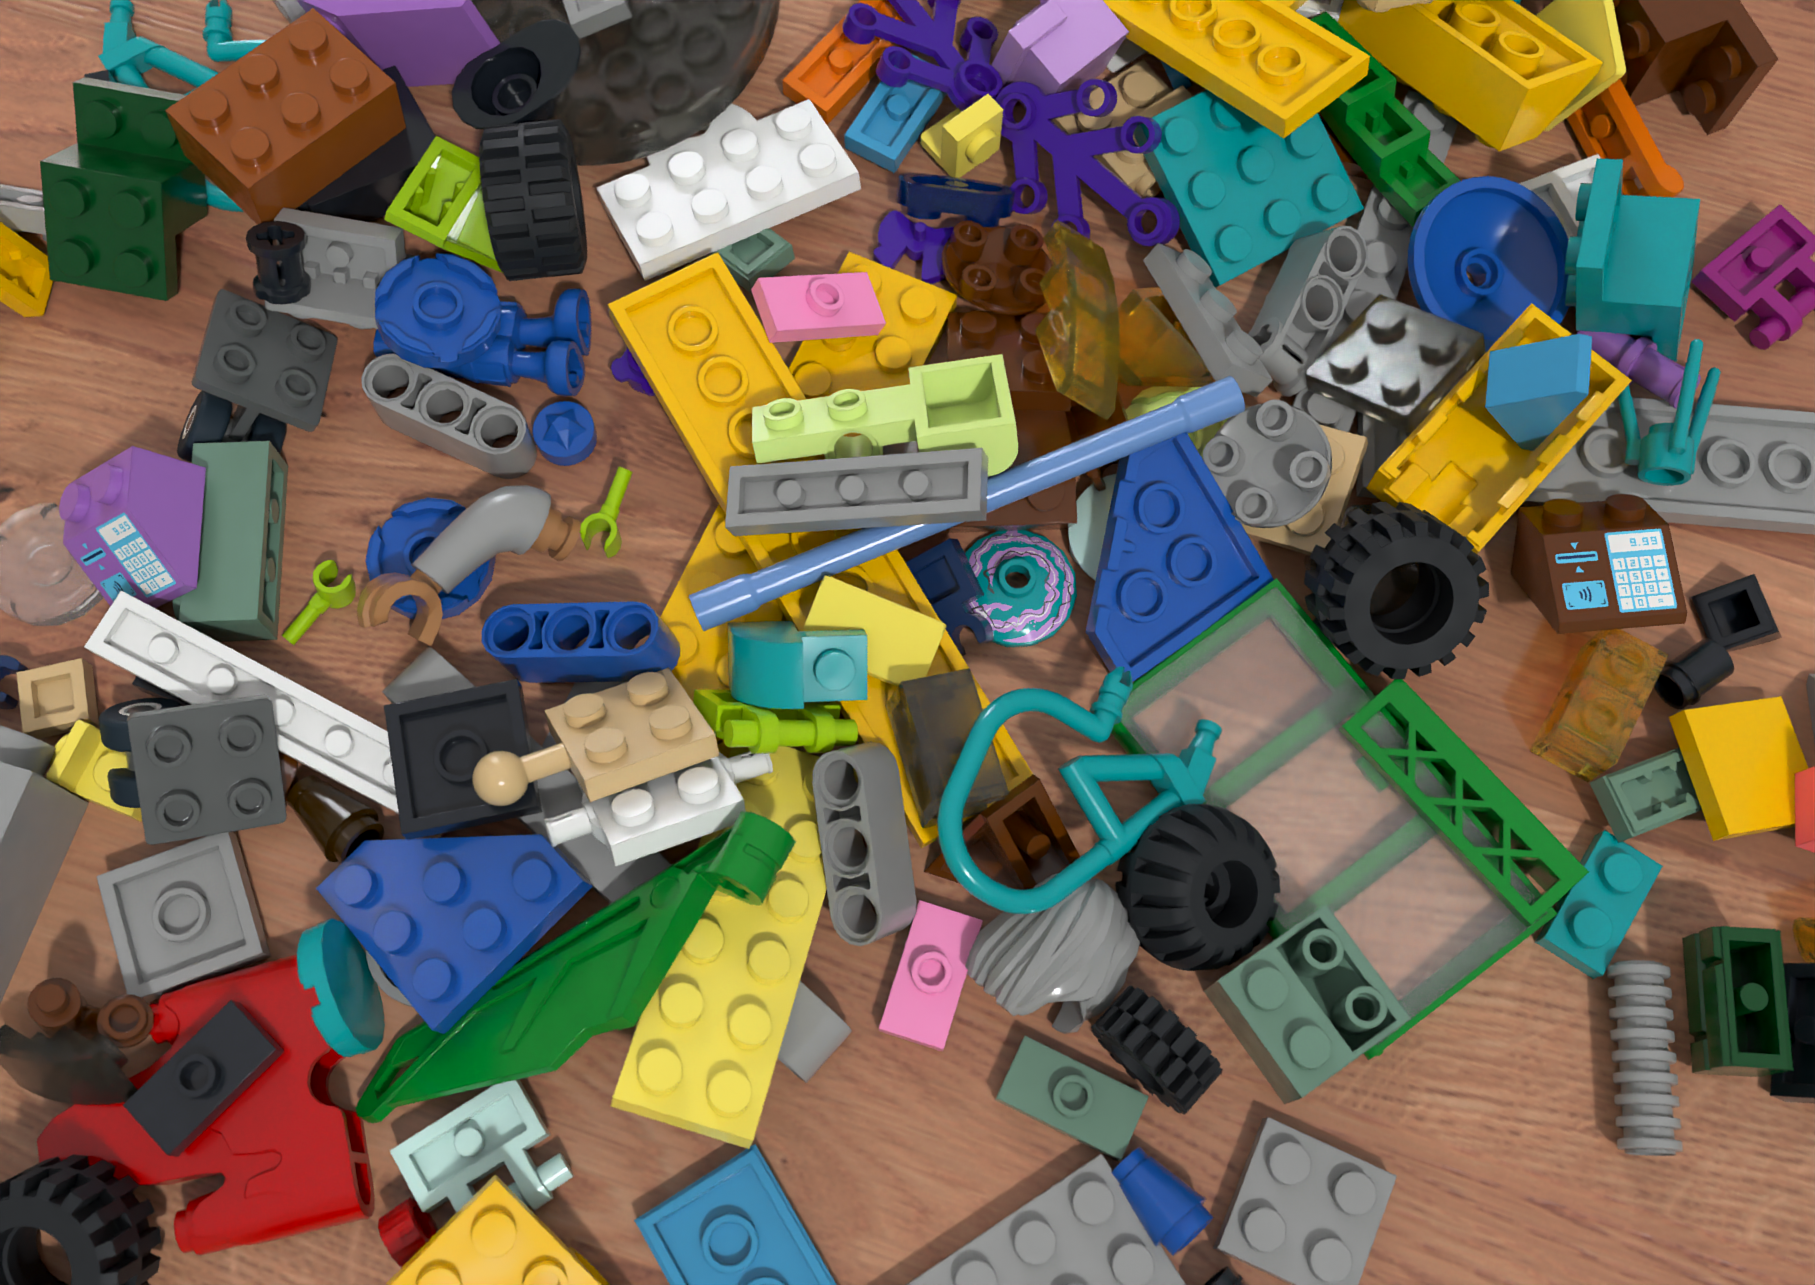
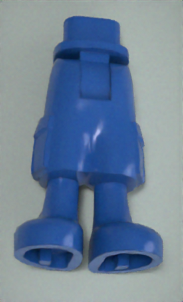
M570 288L564 290L556 301L554 314L540 318H527L522 305L517 302H501L500 331L489 350L471 363L451 369H431L448 377L464 378L475 383L511 387L512 383H517L520 377L547 384L549 390L556 395L576 396L583 386L585 377V366L582 356L589 355L591 346L592 322L588 294L583 289ZM376 329L373 343L375 356L396 354L384 343L379 330ZM526 345L547 348L545 352L522 351L526 348Z

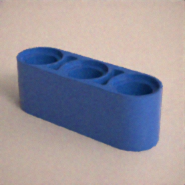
M640 602L512 604L494 611L485 621L482 629V643L485 650L520 681L529 683L629 682L631 678L641 673L658 672L666 668L672 671L680 657V643L676 636L651 607ZM649 636V638L643 645H641L638 648H635V645L642 638ZM588 637L580 647L575 649L581 640ZM526 640L521 647L517 648L521 644V642Z

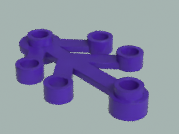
M888 0L905 22L880 14L868 4L856 3L850 7L842 29L851 41L864 45L871 43L875 36L929 55L939 64L937 66L913 58L911 53L904 48L890 46L884 50L876 66L877 76L886 85L900 88L905 86L910 79L946 92L952 103L962 112L987 94L996 100L1003 83L998 71L989 63L991 49L998 38V30L992 22L983 17L970 18L959 39L963 49L968 52L965 61L953 46L957 9L962 0H927L929 6L933 9L932 18L917 0Z
M1089 79L1077 90L1045 95L1037 85L1018 81L1007 85L1000 91L995 101L1003 108L1001 135L1012 141L1016 181L1010 186L1008 191L1009 205L1019 214H1036L1043 210L1047 203V189L1039 181L1037 143H1039L1052 154L1058 218L1051 226L1050 237L1058 249L1063 251L1080 250L1088 243L1090 238V226L1083 218L1080 179L1127 218L1128 232L1137 243L1143 246H1156L1157 243L1165 245L1176 236L1180 226V216L1172 202L1157 197L1142 198L1094 157L1122 151L1137 154L1153 152L1160 144L1162 137L1161 128L1154 119L1134 116L1129 118L1123 126L1071 135L1065 133L1051 121V119L1078 113H1084L1092 117H1105L1109 115L1117 104V92L1111 83L1099 79ZM1100 87L1104 92V102L1100 108L1095 110L1090 105L1089 97L1095 88ZM1022 101L1026 107V114L1024 119L1017 123L1013 118V108L1017 102ZM1145 124L1149 130V138L1143 146L1139 147L1134 142L1133 133L1138 125ZM1029 185L1034 190L1035 198L1032 205L1026 207L1022 203L1021 193ZM1149 210L1157 218L1156 228L1151 233L1145 232L1141 225L1142 216ZM1069 222L1074 223L1078 231L1077 238L1072 244H1069L1063 235V230Z

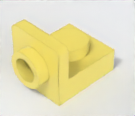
M77 720L70 733L64 735L54 748L56 750L51 759V767L46 775V779L75 796L141 822V808L120 806L114 803L110 796L108 772L111 769L128 768L126 753L105 747L102 743L99 729L92 724Z

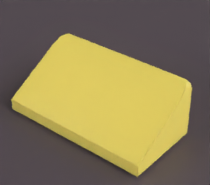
M824 576L802 631L864 629L867 634V675L919 695L946 629V624L833 577Z

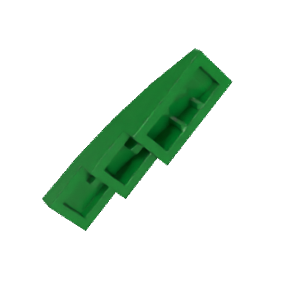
M1324 12L1312 18L1311 21L1370 55L1368 75L1323 108L1320 114L1375 187L1403 218L1414 227L1418 216L1430 200L1438 193L1461 180L1428 149L1431 132L1394 97L1397 79L1330 14Z

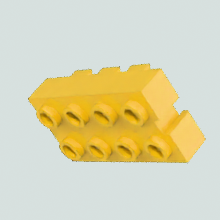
M1531 303L1380 466L1366 489L1382 502L1386 501L1394 508L1397 507L1399 502L1412 504L1421 511L1426 510L1463 535L1474 546L1471 551L1478 554L1632 380L1591 349L1589 394L1534 451L1521 449L1485 408L1490 351L1571 335L1569 331Z

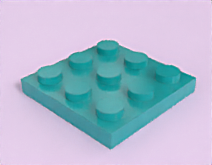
M1205 90L1152 117L1159 124L1162 137L1158 147L1153 152L1144 154L1165 198L1177 208L1180 216V228L1191 250L1205 260L1211 268L1212 274L1209 276V279L1215 288L1288 250L1294 241L1322 232L1364 209L1318 113L1283 139L1215 94ZM1140 124L1135 128L1133 134L1141 147L1149 138V130L1145 124Z

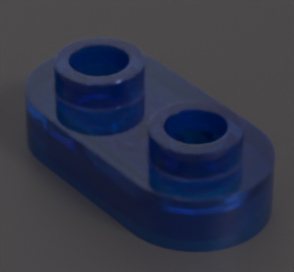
M906 173L898 176L896 202L906 206V214L914 218L935 220L941 218V213L965 215L964 221H974L983 227H996L999 225L1000 218L1012 216L1015 190L1009 186L994 182L923 173Z

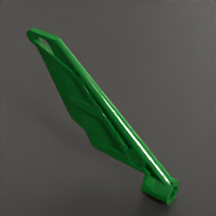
M741 811L733 827L518 961L445 1034L433 1031L423 1021L399 1036L359 1099L356 1106L357 1116L368 1123H378L399 1106L557 1071L592 1036L635 1026L697 925L715 891L718 890L751 905L761 906L777 877L776 873L783 867L796 841L790 833L773 821L752 812ZM410 1066V1067L390 1086V1084H391L392 1081L394 1080L395 1076L397 1075L398 1071H399L401 1068Z

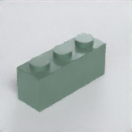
M270 441L193 443L192 464L206 468L198 580L196 589L173 600L175 617L178 621L218 642L277 640L288 465Z

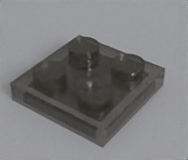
M1379 294L1305 372L1307 387L1312 392L1410 434L1485 352L1484 334Z

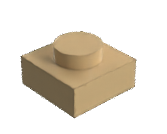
M83 658L16 672L22 731L24 734L41 739L68 733L77 720H82L93 726H99L93 668Z

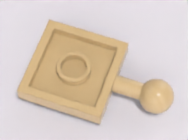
M666 668L658 672L638 674L631 678L629 682L593 694L587 693L574 696L564 704L544 710L549 731L556 745L522 757L507 751L491 752L480 759L475 766L472 781L477 795L483 801L495 806H506L522 797L528 783L571 768L589 802L717 757L719 756L715 733L671 670Z

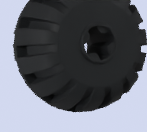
M1187 804L1173 808L1159 816V819L1154 824L1149 825L1139 838V844L1120 858L1117 871L1122 872V881H1116L1115 887L1122 906L1128 909L1129 917L1127 922L1135 931L1140 941L1139 946L1158 961L1170 967L1186 971L1219 969L1223 966L1231 965L1252 952L1253 948L1261 943L1270 929L1266 924L1267 921L1275 919L1279 903L1274 902L1275 893H1280L1279 874L1274 870L1277 867V863L1272 851L1260 833L1248 821L1225 808L1209 804Z

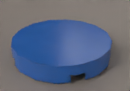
M436 253V259L427 258L420 260V255L404 259L385 273L375 291V322L384 343L401 359L424 368L451 369L475 361L491 348L500 331L501 302L492 278L475 263L453 254Z
M424 498L403 504L391 513L393 517L386 521L382 528L379 525L370 537L366 556L370 581L381 574L393 572L411 576L416 571L411 564L466 508L453 500ZM496 556L478 567L450 593L446 594L441 591L438 594L442 605V619L457 616L479 601L492 581ZM411 595L402 596L391 606V609L409 619H415L417 607Z

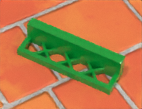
M1403 679L1393 680L1339 729L1525 927L1531 926L1589 873ZM1385 707L1405 731V749L1380 748L1361 727ZM1392 759L1404 760V772ZM1416 761L1431 762L1451 786V798L1427 797L1415 785ZM1438 808L1451 809V821ZM1463 810H1471L1490 834L1498 841V848L1475 847L1463 835ZM1486 858H1498V871ZM1511 859H1515L1545 890L1531 904L1511 885Z

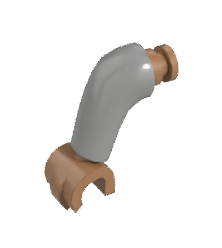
M529 485L504 486L480 497L466 508L435 538L411 564L416 570L411 576L393 572L381 574L369 581L360 595L357 607L358 624L363 628L386 623L389 620L388 615L394 602L402 596L411 595L415 600L417 612L408 635L432 646L443 617L441 600L438 596L441 591L446 594L450 593L467 576L498 553L511 551L517 555H522L530 548L538 552H544L549 548V556L559 562L563 561L571 553L577 542L581 522L571 516L562 521L561 512L550 507V494L540 488Z

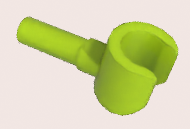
M618 467L600 512L589 515L581 523L580 534L586 550L589 549L593 536L602 531L610 533L604 547L606 557L611 558L620 550L622 540L616 520L633 473L632 471Z
M324 561L314 570L312 578L317 592L308 601L305 609L281 635L291 644L295 645L321 614L323 615L329 607L337 609L346 607L355 598L356 586L352 574H349L340 585L327 587L335 580L338 574L335 561Z

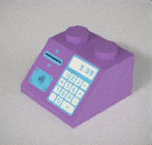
M132 446L71 482L65 488L59 505L60 517L65 520L63 544L110 606L120 591L153 608H157L197 588L205 467Z

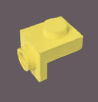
M987 94L963 112L957 108L921 134V146L956 181L999 150L1003 108Z

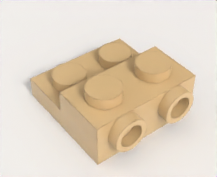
M1143 59L1108 81L1117 92V104L1109 115L1105 117H1092L1084 113H1078L1053 119V122L1068 135L1123 126L1131 117L1144 116L1152 118L1193 96L1183 85L1172 91ZM1100 87L1093 90L1089 97L1090 105L1095 110L1100 108L1104 102V92ZM1133 134L1134 142H1135V144H1136L1137 146H1139V144H1138V142H1137V140H1136V138H1135V136H1134V134ZM1122 151L1094 156L1142 198L1154 197L1161 191L1144 154Z

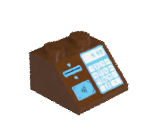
M1614 494L1607 497L1605 501L1578 503L1568 499H1552L1546 501L1543 506L1519 507L1511 575L1557 634L1685 624L1687 608L1670 527L1643 498L1630 494Z

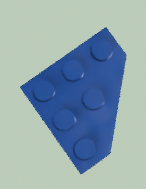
M1182 433L1119 459L1085 632L1109 671L1111 672L1119 666L1125 667L1124 672L1129 670L1131 672L1132 682L1274 580L1243 526L1239 523L1240 521L1235 520L1236 516L1231 514L1234 512L1187 433Z
M537 834L411 840H367L351 853L316 889L433 1031L445 1034L593 886L557 846L552 847L547 837Z

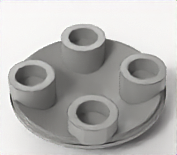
M1269 400L1263 404L1248 407L1244 412L1232 416L1221 426L1214 438L1206 444L1203 450V461L1234 512L1231 514L1236 516L1235 520L1240 521L1239 523L1251 527L1275 528L1302 518L1320 501L1331 478L1332 451L1323 429L1306 412L1281 400Z

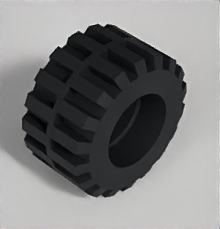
M561 119L486 126L479 148L480 176L489 235L500 270L509 281L582 274L587 261V237L578 168L569 131Z
M1386 501L1372 503L1371 514L1368 515L1360 508H1357L1346 514L1349 524L1345 527L1340 528L1334 523L1325 532L1331 538L1326 547L1323 548L1315 545L1310 558L1317 563L1316 570H1306L1304 584L1313 592L1305 596L1307 609L1316 617L1313 622L1324 636L1354 665L1358 664L1365 672L1375 676H1379L1383 671L1390 679H1405L1408 669L1418 677L1432 673L1431 663L1438 660L1446 666L1456 659L1452 650L1459 643L1466 647L1469 646L1475 638V635L1469 629L1473 622L1483 623L1487 611L1478 603L1479 599L1489 597V582L1479 576L1486 570L1482 557L1471 551L1474 546L1463 535L1426 510L1421 511L1414 505L1399 502L1396 508ZM1418 562V583L1408 601L1391 613L1371 616V597L1379 581L1388 572L1400 565Z
M72 1155L62 1161L59 1156L47 1159L0 1183V1285H70L54 1277L44 1266L37 1249L38 1229L55 1238L65 1250L71 1266V1285H150L146 1280L158 1272L161 1257L152 1254L151 1249L161 1243L160 1227L149 1226L147 1217L155 1212L149 1198L140 1203L133 1193L139 1185L129 1175L118 1180L113 1176L116 1168L115 1165L101 1160L89 1166L88 1156Z

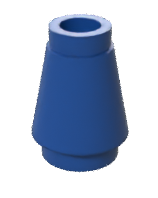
M1141 1147L1131 1152L1112 1171V1174L1120 1183L1119 1186L1154 1246L1157 1247L1159 1244H1162L1172 1256H1175L1185 1248L1214 1218L1203 1206V1203L1206 1201L1205 1197L1152 1156L1149 1157Z

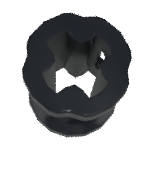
M270 221L255 225L247 231V247L250 252L255 254L258 273L253 279V290L256 297L266 300L271 304L296 303L309 295L311 292V280L308 274L303 272L301 251L305 248L306 243L305 233L302 228L285 221ZM275 239L278 240L279 245H273V241ZM279 280H285V285L281 286Z

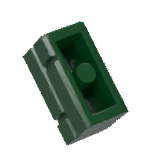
M1712 926L1699 931V933L1682 938L1689 1034L1694 1036V1042L1690 1044L1692 1073L1762 1077L1774 1073L1792 1071L1793 1064L1780 930Z

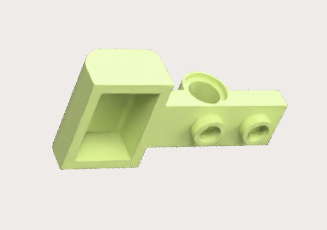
M998 354L908 367L910 384L867 391L844 389L833 393L831 396L798 401L791 398L774 400L767 405L752 407V444L756 463L822 454L825 455V459L883 455V446L917 441L919 452L983 448L988 457V477L997 475L1012 465L1018 453L1016 421L1003 355ZM848 433H860V434H861V435L856 436V437H846V436H843V435L848 434Z

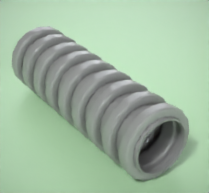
M1630 960L1615 962L1607 967V977L1614 979L1615 986L1608 988V997L1616 1000V1007L1609 1009V1017L1611 1020L1617 1021V1029L1611 1030L1610 1034L1611 1040L1618 1042L1619 1049L1612 1052V1061L1620 1066V1072L1613 1073L1614 1084L1621 1085V1094L1614 1095V1102L1616 1106L1622 1107V1116H1618L1615 1119L1616 1127L1623 1128L1624 1138L1617 1139V1148L1624 1150L1625 1154L1674 1156L1676 1152L1683 1151L1682 1141L1675 1140L1674 1130L1681 1129V1120L1673 1117V1108L1679 1107L1680 1103L1679 1097L1671 1093V1086L1678 1085V1076L1670 1073V1065L1677 1063L1676 1053L1668 1049V1043L1675 1042V1032L1667 1029V1022L1674 1020L1673 1010L1666 1008L1665 1001L1672 999V989L1664 986V980L1671 977L1670 967L1656 961Z

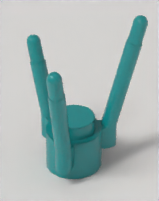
M1694 339L1689 347L1674 423L1654 424L1649 427L1648 435L1641 439L1629 384L1618 396L1626 438L1625 463L1628 465H1638V478L1644 482L1661 486L1680 485L1688 482L1691 479V475L1695 472L1696 453L1721 375V371L1718 368L1709 369L1690 423L1704 346L1700 339Z

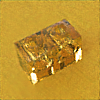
M1621 629L1598 632L1581 647L1530 752L1586 782L1591 781L1617 764L1668 658V654Z

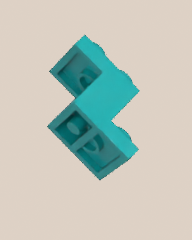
M1597 158L1592 184L1581 183L1578 191L1575 220L1579 221L1577 237L1570 236L1565 262V274L1569 275L1565 306L1576 307V330L1641 335V337H1646L1655 342L1659 353L1677 363L1694 266L1700 199L1622 195L1623 160Z

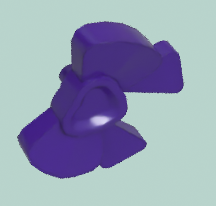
M897 210L891 211L880 224L878 247L873 251V259L879 264L894 269L904 253H906L909 259L913 261L923 259L921 281L929 284L943 281L946 277L941 263L942 251L947 240L951 237L954 227L934 229L926 226L923 222L912 223Z

